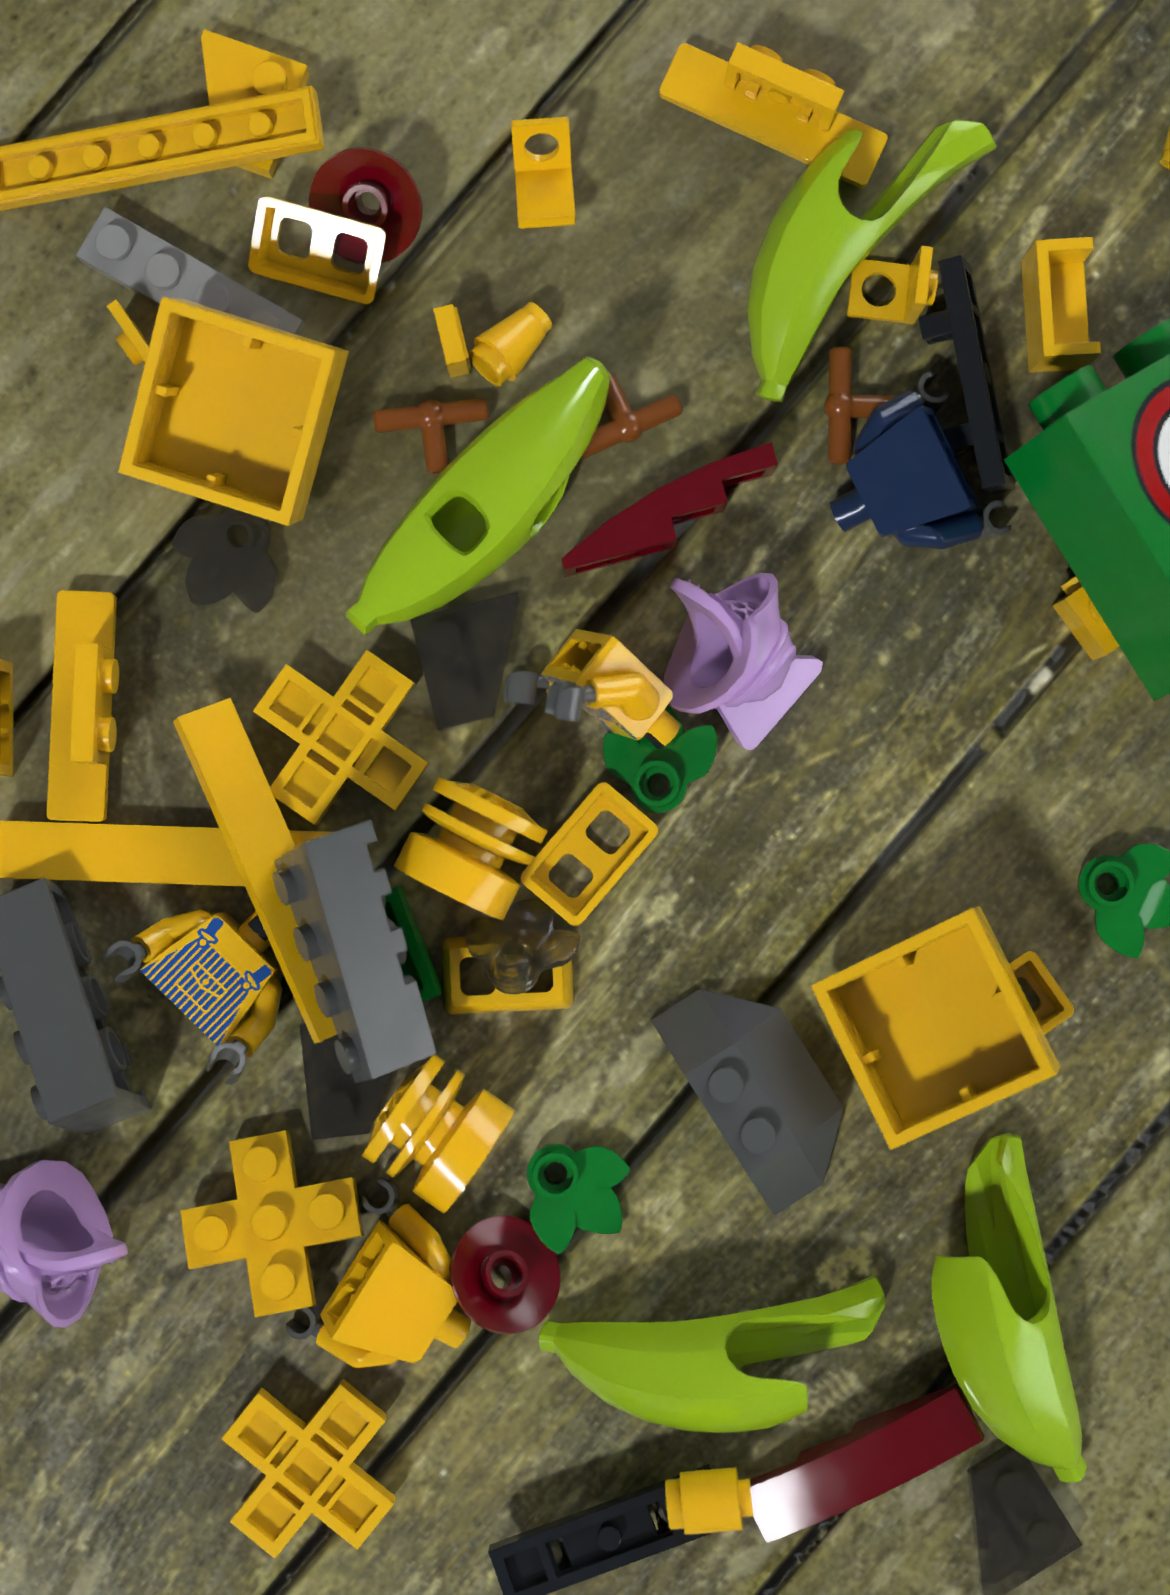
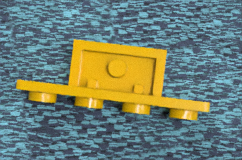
M737 42L731 58L727 62L692 45L681 43L660 86L659 96L662 99L807 165H810L822 151L847 130L855 129L862 131V138L839 178L861 189L867 186L888 140L886 133L838 112L845 90L836 87L835 82L828 75L814 69H806L803 72L783 63L782 58L775 51L761 45H753L750 48Z
M61 590L57 593L47 793V818L50 820L104 822L107 818L110 752H113L117 739L116 720L114 717H111L112 694L117 693L119 686L118 660L114 659L117 597L111 592Z

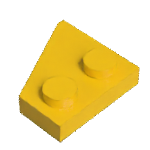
M203 29L201 43L209 105L306 87L310 76V71L306 64ZM280 158L236 167L273 179Z

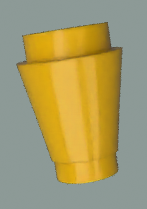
M528 302L523 308H520L475 337V347L469 351V359L476 370L495 386L500 387L507 380L515 381L545 338L546 333L552 328V322L538 305Z

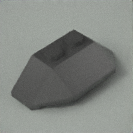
M697 989L650 1019L700 1101L774 1215L823 1185L844 1107L780 1008Z

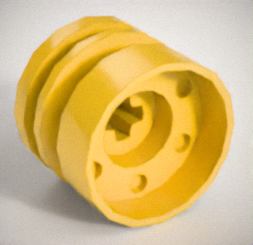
M438 777L432 790L456 802L450 814L425 803L422 812L440 825L442 830L438 838L423 833L410 832L394 867L465 905L503 921L520 885L512 877L500 870L505 859L521 864H532L534 856L512 845L518 833L542 844L548 831L541 828L523 808L473 783L449 781Z
M435 1054L426 1063L405 1077L374 1121L368 1146L361 1156L374 1164L389 1142L401 1151L386 1173L391 1177H395L413 1159L416 1160L423 1167L415 1181L412 1192L444 1214L481 1166L507 1127L515 1110L486 1089L478 1092L465 1106L456 1102L455 1098L465 1075L457 1070L443 1091L439 1090L431 1082L446 1061Z

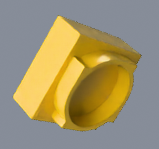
M162 296L118 473L286 526L303 521L349 351L185 299Z
M980 906L958 914L811 985L890 1150L1057 1075L1061 1068Z

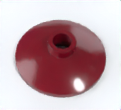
M367 147L345 149L330 157L319 168L312 180L308 200L310 208L375 225L385 230L386 241L381 263L391 261L400 256L416 238L423 214L421 195L412 175L403 164L391 155ZM371 192L376 195L379 200V209L372 210L367 208L362 201V193ZM339 233L334 252L349 261L365 264L368 250L366 240L346 233Z
M492 1216L471 1226L459 1239L454 1249L450 1266L452 1289L461 1309L477 1325L494 1333L517 1334L535 1327L551 1312L559 1294L561 1276L556 1253L540 1240L531 1223L514 1216ZM492 1269H497L503 1274L504 1286L502 1288H498L494 1284L491 1277Z

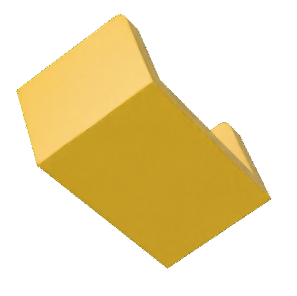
M1093 237L1036 240L1021 260L1029 373L1079 370L1091 364L1101 355L1100 342H1089L1084 261L1094 250Z

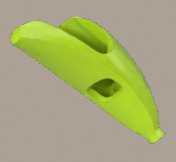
M955 119L952 122L936 127L860 218L851 215L841 202L838 192L839 178L862 138V131L850 129L844 132L822 151L800 175L780 203L769 223L752 268L747 302V318L751 354L761 379L755 393L758 397L773 402H783L789 383L801 365L840 287L850 273L937 186L969 164L996 149L997 145L983 123Z
M586 357L505 411L478 435L432 481L381 546L364 577L357 602L345 613V617L359 632L366 636L377 625L408 621L442 607L493 573L540 531L561 500L569 475L587 449L600 422L606 404L611 377L602 362L592 357Z
M1004 1133L989 1138L967 1169L965 1181V1221L969 1257L936 1255L931 1278L932 1301L943 1349L957 1382L972 1409L994 1435L1029 1460L1053 1467L1060 1481L1075 1483L1083 1479L1087 1470V1465L1081 1455L1082 1432L1077 1402L1027 1175L1021 1136Z
M874 1274L848 1287L819 1297L702 1319L673 1322L557 1323L546 1320L539 1333L538 1341L540 1350L556 1353L572 1376L605 1403L646 1422L684 1431L709 1433L745 1432L770 1428L807 1412L808 1395L807 1386L800 1382L747 1376L739 1371V1369L756 1362L824 1351L863 1341L874 1330L885 1307L886 1297L881 1282Z

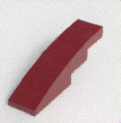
M772 442L703 466L659 487L610 518L561 558L565 578L674 549L677 537L673 525L724 512L728 503L724 488L774 474L778 463Z
M954 1384L857 1421L850 1433L800 1451L795 1462L751 1478L753 1517L766 1542H771L878 1497L977 1445L984 1440L985 1435L958 1384Z

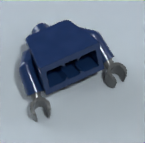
M931 371L924 373L912 391L906 390L875 408L868 417L853 444L855 456L846 463L847 471L856 488L830 501L833 516L844 532L872 519L881 537L895 536L898 542L908 547L943 550L976 540L980 536L987 539L995 538L1010 531L1012 525L998 529L990 523V511L1005 506V503L1001 500H995L980 507L934 414L943 406L950 395V392L947 391L941 397L933 398L925 392L924 388L934 381L937 376L936 373Z

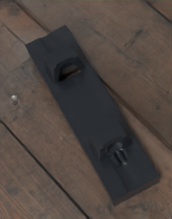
M961 255L938 261L947 309L921 316L918 319L922 339L927 344L931 345L953 339L969 422L942 430L955 455L975 451L982 489L990 494L1013 490L1014 486L1011 471L1004 461L1008 455L972 269L968 262Z
M707 1464L702 1467L693 1469L691 1471L708 1470L711 1468L710 1465ZM680 1475L674 1476L669 1479L680 1478ZM664 1480L490 1544L488 1553L503 1595H547L712 1533L685 1535L684 1529L670 1530ZM652 1504L654 1508L658 1530L655 1527L648 1505Z

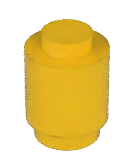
M737 1467L680 1472V1478L665 1480L666 1506L670 1530L684 1529L685 1535L743 1530L742 1517L754 1516L750 1479H738Z

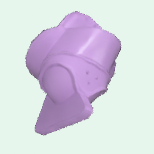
M758 573L749 576L716 594H707L704 590L700 589L699 584L697 586L693 585L691 580L687 582L674 578L669 587L681 599L688 615L664 674V684L674 694L670 704L680 712L696 714L716 708L737 744L747 750H753L820 674L823 662L812 655H796L797 649L793 645L790 632H788V624L780 618L778 581L773 574Z
M41 1160L34 1162L13 1175L6 1185L0 1183V1293L3 1292L20 1303L27 1302L53 1327L67 1328L82 1317L91 1302L102 1265L110 1262L113 1265V1261L126 1256L128 1250L125 1242L113 1239V1233L105 1210L84 1174L64 1161Z

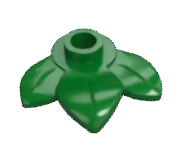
M667 705L665 710L680 723V728L675 737L665 747L657 749L644 737L635 740L613 732L606 733L603 739V757L607 769L614 777L630 784L631 794L635 802L641 808L652 813H666L677 808L687 794L688 784L704 777L710 771L717 752L718 739L715 727L704 725L685 732L683 724L669 705ZM664 774L669 779V789L665 794L656 796L650 790V781L654 776Z
M1138 844L1125 851L1119 857L1114 855L1096 856L1086 862L1081 868L1077 881L1080 897L1085 904L1095 910L1096 932L1101 940L1113 951L1123 956L1139 958L1144 946V928L1157 929L1170 926V885L1164 881L1170 873V850L1156 844ZM1107 872L1114 879V888L1110 893L1104 895L1097 888V880L1101 874Z
M554 1143L538 1149L528 1163L527 1180L535 1194L530 1210V1221L540 1240L550 1250L561 1254L569 1245L576 1226L582 1230L598 1234L620 1233L622 1229L621 1205L611 1187L620 1183L628 1175L630 1168L627 1163L613 1150L596 1145L575 1151L569 1146ZM558 1162L565 1166L567 1175L563 1180L553 1182L546 1177L544 1171L550 1163Z

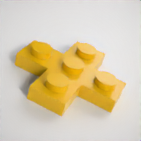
M368 650L364 652L334 697L285 664L253 710V712L300 744L270 786L274 797L312 824L318 825L346 783L351 779L397 811L430 765L384 732V729L416 684Z
M286 1130L229 1141L237 1199L180 1210L188 1269H197L246 1259L255 1317L317 1306L308 1247L365 1236L356 1179L349 1177L298 1187L290 1132Z
M342 1379L306 1424L261 1387L221 1438L265 1474L233 1514L230 1523L274 1559L311 1514H314L358 1550L392 1508L396 1500L394 1494L353 1462L385 1423L388 1415L346 1380Z

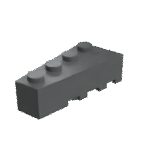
M372 820L302 843L274 861L277 871L273 873L276 892L284 905L290 904L298 927L294 928V940L303 960L306 962L311 961L318 983L314 985L317 1004L326 1018H332L339 1040L335 1041V1052L338 1061L346 1074L352 1073L355 1083L375 1079L437 1054L417 981L410 975L403 977L400 965L406 962V950H408L402 928L396 926L392 920L386 917L384 909L385 895L392 893L386 870L383 868L376 870L372 866L366 844L377 841Z
M43 878L0 896V972L2 975L0 977V998L7 1009L13 1010L19 1030L13 1034L14 1044L22 1061L27 1065L30 1064L36 1083L35 1086L31 1087V1097L37 1113L43 1120L47 1119L48 1124L88 1135L152 1108L144 1090L133 1093L124 1071L128 1065L133 1064L125 1041L120 1043L116 1033L111 1027L106 1026L103 1019L109 1015V1010L112 1008L105 990L101 987L98 979L92 973L86 975L83 966L91 963L92 957L66 892L63 888Z

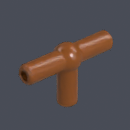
M834 347L829 351V395L825 399L824 410L829 418L828 462L835 465L846 464L851 459V418H868L875 408L895 397L894 395L851 394L852 350L848 347Z
M609 372L611 377L605 407L612 421L596 428L581 459L590 457L620 442H634L644 431L681 415L683 408L679 398L674 394H670L633 411L614 373Z
M483 397L449 402L427 399L419 405L375 410L373 413L374 427L377 433L421 428L426 468L430 474L441 473L449 465L444 425L484 421L489 417L487 400Z

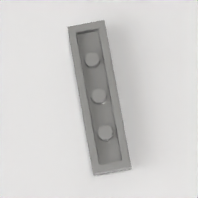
M105 206L76 254L82 263L157 306L160 305L162 296L181 298L296 335H301L305 328L302 319Z

